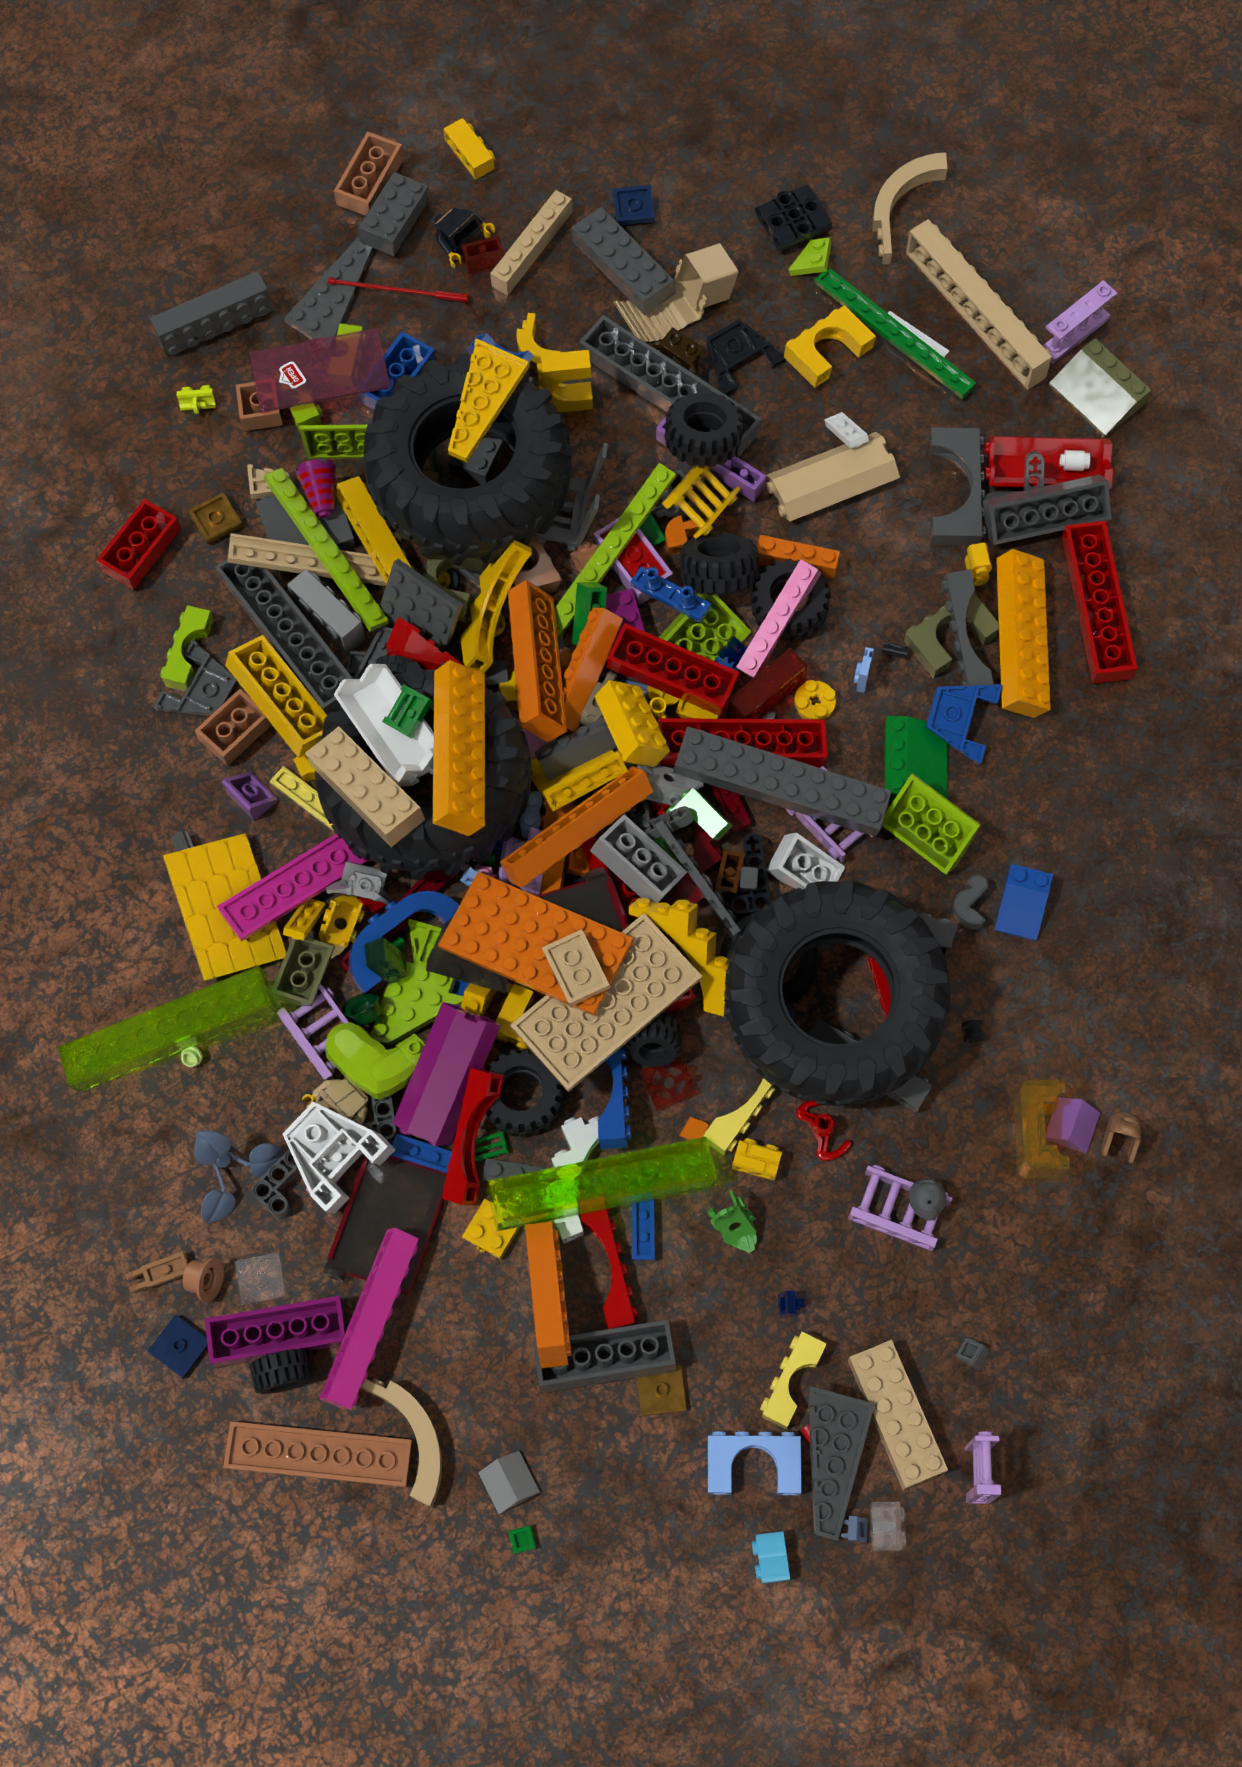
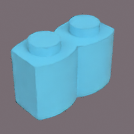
M784 1532L756 1535V1541H752L753 1555H758L759 1564L755 1565L756 1579H761L762 1584L790 1581Z

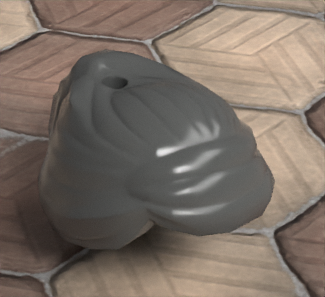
M923 1178L913 1183L909 1190V1202L915 1214L927 1221L935 1220L946 1205L945 1190L939 1182L930 1178Z

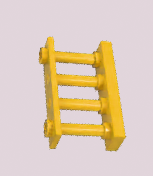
M694 465L662 502L666 509L670 508L673 504L675 506L678 505L699 527L698 531L693 535L695 539L701 534L706 536L713 529L711 524L727 505L730 506L738 498L736 494L740 490V487L737 486L729 492L709 471L710 468L708 466L699 468L698 465ZM702 476L724 497L722 501L701 481ZM695 485L716 507L714 511L692 490V486ZM684 496H687L708 517L706 521L684 500Z

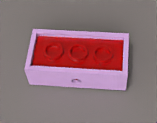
M618 519L594 533V544L600 545ZM638 529L611 568L627 590L633 589L636 602L640 605L652 598L630 586V581L640 567L645 569L650 567L656 568L658 576L672 583L673 573L641 530Z

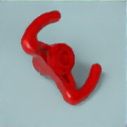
M805 1101L796 1109V1117L798 1120L808 1123L818 1142L817 1158L820 1161H832L841 1157L851 1147L852 1142L845 1140L838 1149L828 1152V1139L833 1134L835 1122L829 1114L815 1115L807 1112L809 1108L820 1104H816V1101Z

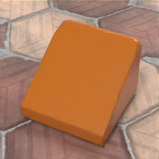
M690 1117L680 1137L699 1147L703 1140V1135L710 1125Z

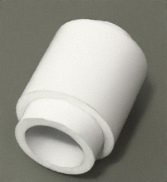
M1065 450L1064 454H1060V466H1063L1064 471H1084V469H1089L1090 453Z

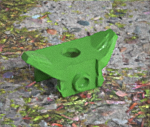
M731 1190L729 1193L734 1206L725 1208L718 1213L712 1207L708 1210V1215L710 1218L712 1217L710 1221L717 1232L721 1231L725 1243L750 1253L755 1250V1244L757 1243V1231L753 1224V1221L756 1219L750 1208L745 1209L747 1206L741 1196L737 1197ZM736 1222L741 1223L739 1228L734 1230L729 1229V1226L731 1224Z

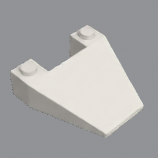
M312 1102L283 1133L311 1197L325 1212L335 1214L349 1199L335 1183L362 1154L372 1163L381 1165L396 1150L381 1134L315 1102Z

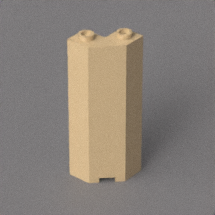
M874 432L868 435V442L863 443L857 448H849L844 444L767 474L768 482H766V487L770 494L772 493L778 498L780 504L778 505V511L781 517L792 521L900 478L894 456L886 451L884 437Z

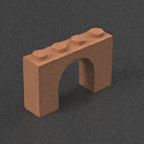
M532 537L528 545L532 550L529 559L532 561L533 568L519 572L510 589L528 580L547 594L557 591L561 582L560 573L556 571L552 564V559L547 555L543 544L537 543L538 537Z

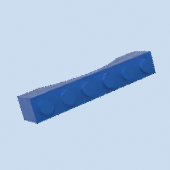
M621 1047L605 1061L613 1075V1090L605 1111L598 1119V1140L601 1150L628 1147L627 1139H631V1128L626 1123V1119H630L629 1105H625V1099H629L628 1086H624V1080L628 1079L627 1066H623V1060H627L626 1047Z

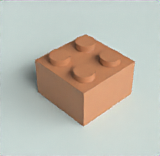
M275 379L236 385L239 416L243 431L283 425L279 392Z

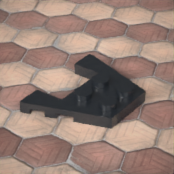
M740 319L706 338L719 390L725 395L738 388V384L729 373V370L756 354L761 353L771 369L786 361L783 352L780 353L769 341L766 342L759 337L756 331Z

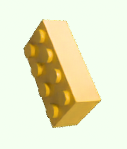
M609 680L594 696L623 762L655 767L670 752L640 686Z

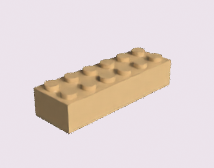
M337 727L305 753L311 767L390 847L394 846L425 820L421 808L340 727Z
M892 1340L849 1357L848 1363L864 1400L875 1404L872 1419L902 1490L946 1473L948 1471Z

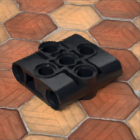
M808 184L790 192L781 191L778 193L777 198L755 207L758 220L780 253L796 245L805 246L812 238L833 228L829 215Z

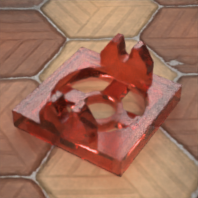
M678 1057V1060L672 1062L669 1066L664 1065L661 1068H650L649 1066L639 1070L656 1112L697 1095L690 1073H688L681 1057ZM665 1067L675 1068L682 1074L675 1077L668 1075ZM656 1071H659L661 1079L658 1084L652 1086V1077ZM671 1078L674 1081V1086L671 1089L663 1088L661 1084L663 1079ZM684 1081V1088L677 1095L674 1090L676 1084ZM660 1090L668 1092L670 1098H662L656 1092Z

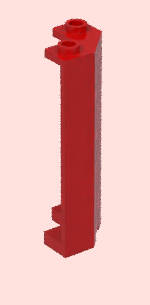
M989 436V442H985L984 448L988 467L985 468V480H988L989 486L1024 487L1025 457L1029 452L1037 451L1043 456L1045 462L1044 486L1100 474L1108 480L1109 489H1111L1113 468L1111 466L1113 444L1110 439ZM1065 450L1090 453L1089 469H1084V471H1064L1063 466H1060V454H1064ZM1036 456L1030 462L1033 465V471L1040 472V470L1037 471L1035 469L1036 462L1040 461ZM1032 476L1028 481L1029 485H1038L1039 477Z

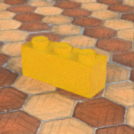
M461 118L443 128L445 141L475 180L495 169L494 154L491 150L486 149L482 138L476 136L470 123L467 124Z

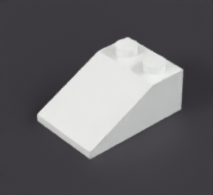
M798 833L784 835L766 871L781 882L795 889L801 888L803 890L806 888V885L812 882L838 881L845 866Z

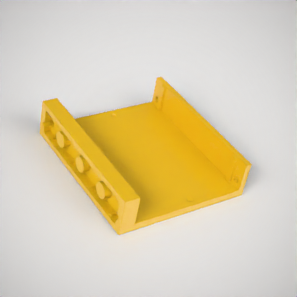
M613 750L549 781L537 757L531 760L532 772H534L531 774V780L552 811L563 807L628 771L620 753Z

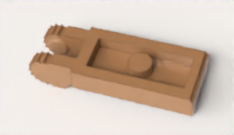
M184 1251L143 1265L140 1269L126 1274L127 1280H134L143 1275L145 1278L144 1282L130 1287V1292L137 1293L183 1277L185 1268L189 1264L186 1253Z

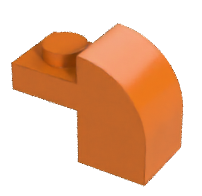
M680 515L668 523L665 530V545L668 557L680 555V549L687 541V538L693 537L698 531L699 527L691 519L683 522Z

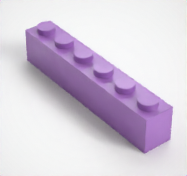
M665 416L656 427V440L666 446L664 439ZM736 456L731 460L727 459V462L722 465L716 464L715 467L709 469L718 480L735 489L739 486L740 490L738 492L753 502L766 487V475Z

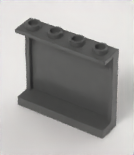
M300 486L297 490L311 508L303 488ZM276 496L264 497L256 501L268 539L309 545ZM335 496V510L331 513V516L328 518L316 517L339 550L347 551L354 549L356 545L345 512Z

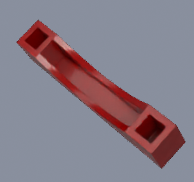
M470 1068L457 1131L453 1141L451 1158L448 1164L447 1176L443 1186L442 1199L460 1205H476L480 1188L475 1164L476 1137L485 1113L500 1097L504 1080L503 1074L486 1069Z
M603 1193L578 1198L576 1201L581 1223L600 1241L610 1262L611 1286L608 1298L603 1306L607 1328L614 1329L635 1325L634 1320H638L635 1306L631 1307L629 1298L633 1296L630 1284L625 1285L624 1276H627L625 1264L619 1261L618 1255L622 1254L619 1241H614L613 1233H616L614 1220H609L607 1212L611 1211L608 1198L604 1199Z

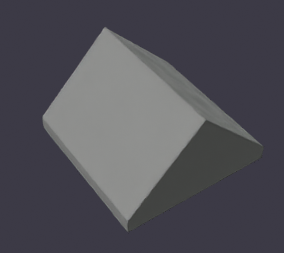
M520 1451L498 1458L478 1472L499 1515L540 1493Z

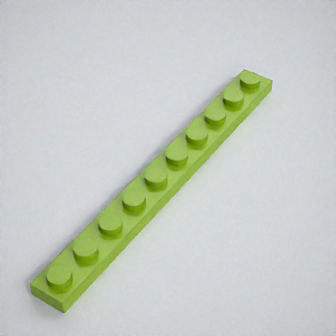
M659 463L555 607L558 641L574 620L577 582H596L600 584L676 478V473Z
M283 468L265 474V482L351 606L360 616L367 629L371 632L387 625V617Z

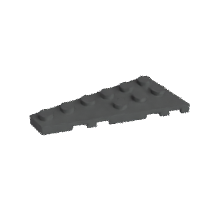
M661 819L654 822V826L733 936L741 931L736 925L738 921L736 916L729 908H724L723 905L726 903L717 891L713 892L711 890V887L714 886L704 873L701 875L696 868L699 865L691 855L688 858L684 852L687 848L681 839L678 838L676 840L671 834L674 830L669 822L665 821L663 823Z
M807 1384L814 1534L838 1541L875 1404Z

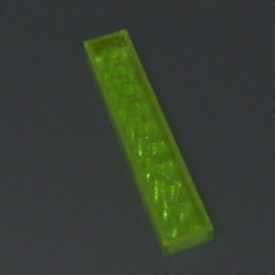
M257 966L58 1046L57 1049L69 1087L80 1092L279 1012L266 972L260 966Z
M701 1137L489 1180L487 1191L496 1230L502 1231L527 1224H535L714 1187L717 1181V1174L707 1138Z

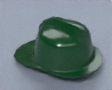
M370 993L358 994L343 1005L341 1012L344 1016L352 1018L361 1026L369 1023L378 1024L380 1022L378 1016L382 1012L378 1001L379 996Z

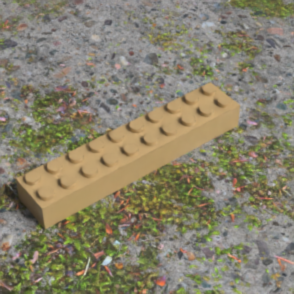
M927 219L910 230L906 254L1028 390L1044 380L1047 376L1052 356L1049 350L1038 342L1037 337L1027 330L1024 322L1018 320L1013 314L1012 309L1001 301L998 293L992 291L987 281L981 278L975 268L966 262L962 253L957 251L952 246L951 241L940 233L937 225L932 224Z

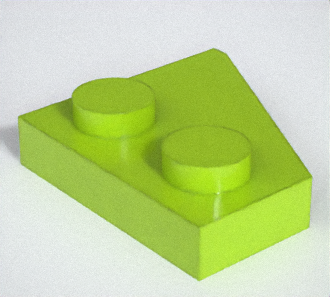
M830 238L811 240L790 266V275L827 272L832 244Z
M409 919L408 924L414 963L437 968L443 951L438 947V944L446 929Z

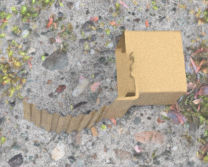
M720 243L685 254L683 261L679 260V265H677L675 270V294L646 315L631 301H613L636 337L644 342L663 339L672 327L680 330L688 324L701 320L704 313L703 308L730 298L738 270Z

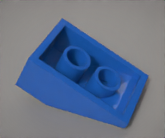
M1011 864L1007 873L994 931L1037 941L1053 874Z

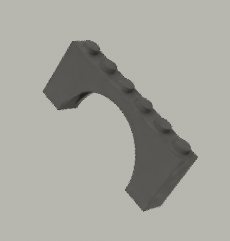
M931 427L929 437L930 455L940 456L954 462L965 473L970 485V496L962 507L948 515L932 518L931 545L978 544L981 542V538H985V526L982 525V520L985 519L984 507H981V502H983L985 497V491L981 489V484L984 483V472L981 471V466L984 464V454H980V448H983V436H980V428Z

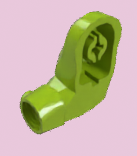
M342 1023L335 1026L329 1032L325 1052L327 1059L338 1068L349 1082L373 1098L381 1100L393 1095L410 1082L425 1044L416 1034H413L395 1046L396 1048L386 1050L381 1043L372 1039L361 1026L354 1023Z

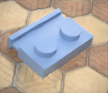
M866 647L862 663H857L854 683H857L856 691L865 692L874 650L872 648Z

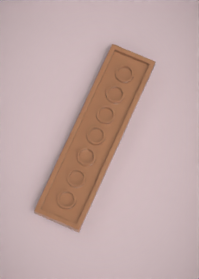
M230 1421L223 1468L407 1488L412 1440Z

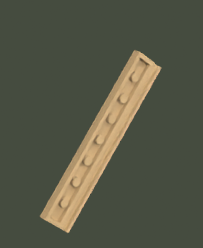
M230 534L228 563L301 573L306 569L310 574L315 573L320 577L332 578L310 545ZM340 550L362 583L386 586L384 579L381 577L369 554Z

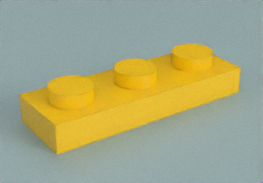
M310 899L300 905L285 925L283 935L304 941L325 911L326 903Z

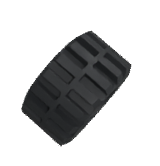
M661 1013L626 1043L628 1057L634 1059L635 1063H640L645 1067L650 1066V1068H661L664 1065L669 1066L672 1062H676L681 1053V1025L677 1024L678 1021L675 1019H671V1016L662 1015Z
M289 1349L257 1358L249 1364L254 1389L259 1394H271L289 1390L307 1383L312 1378L306 1351L301 1349Z

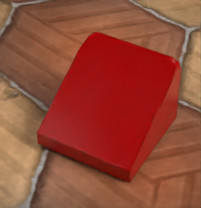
M364 897L359 898V902L363 903L362 906L372 916L380 913L387 906L380 901H373V899Z

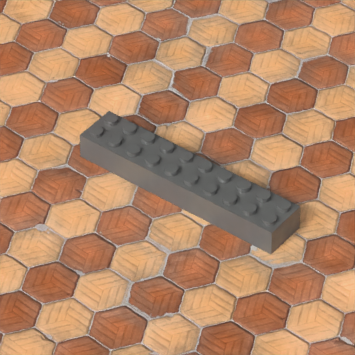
M602 315L579 341V351L589 350L591 363L665 412L669 410V407L678 398L686 397L689 393L697 394V392L703 391V393L709 394V392H713L717 396H725L726 400L730 399L739 408L743 416L742 440L740 449L735 454L736 457L739 458L761 432L762 419L606 316ZM707 427L692 428L700 432L715 431Z
M228 559L215 566L221 581L326 715L329 712L340 711L341 705L334 696V693L342 680L353 678L267 568L228 563Z
M688 726L673 770L675 774L874 837L880 831L891 794L890 790Z

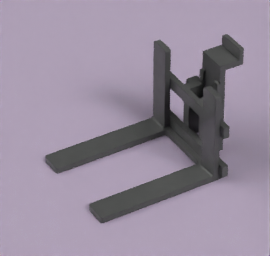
M607 443L603 444L587 480L582 477L570 478L568 491L576 492L574 502L566 500L563 508L557 510L552 526L545 534L535 533L533 537H538L537 543L545 545L546 540L567 544V550L575 551V548L578 549L598 510L600 495L596 494L586 514L588 495L606 459ZM562 514L572 516V518H564Z

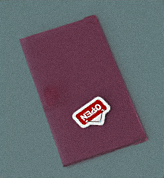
M378 328L250 352L261 413L390 388Z

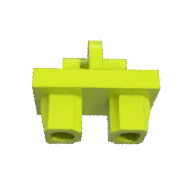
M203 385L200 390L182 387L181 391H177L180 411L194 410V414H199V409L216 408L213 389H211L210 385Z

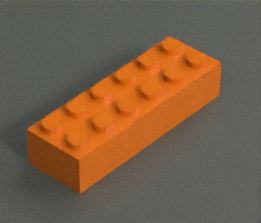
M552 1222L525 1225L540 1367L548 1368L568 1365L567 1356H572L569 1340L558 1230H553Z

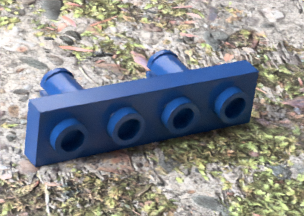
M640 567L630 581L631 587L701 623L711 608V603L694 595L693 589L690 586L681 588L658 576L656 568L650 567L645 569Z

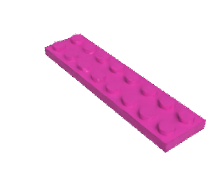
M335 834L217 906V909L242 942L326 890V887L340 881L346 861L367 865L373 860L365 857L359 859L352 853L353 848L348 846L343 838L340 839Z

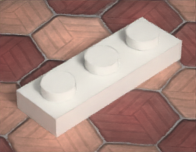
M843 412L824 419L826 427L849 448H857L869 441L867 433Z

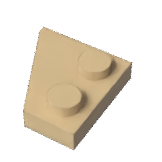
M248 464L251 499L275 496L264 480L265 474L274 470L269 468L260 470L254 468V465Z

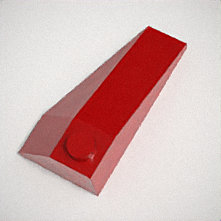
M400 617L396 620L386 644L387 655L409 658L420 664L422 670H437L442 662L446 663L449 660L461 664L448 652H440L432 639L427 641L419 635L420 630L416 626Z

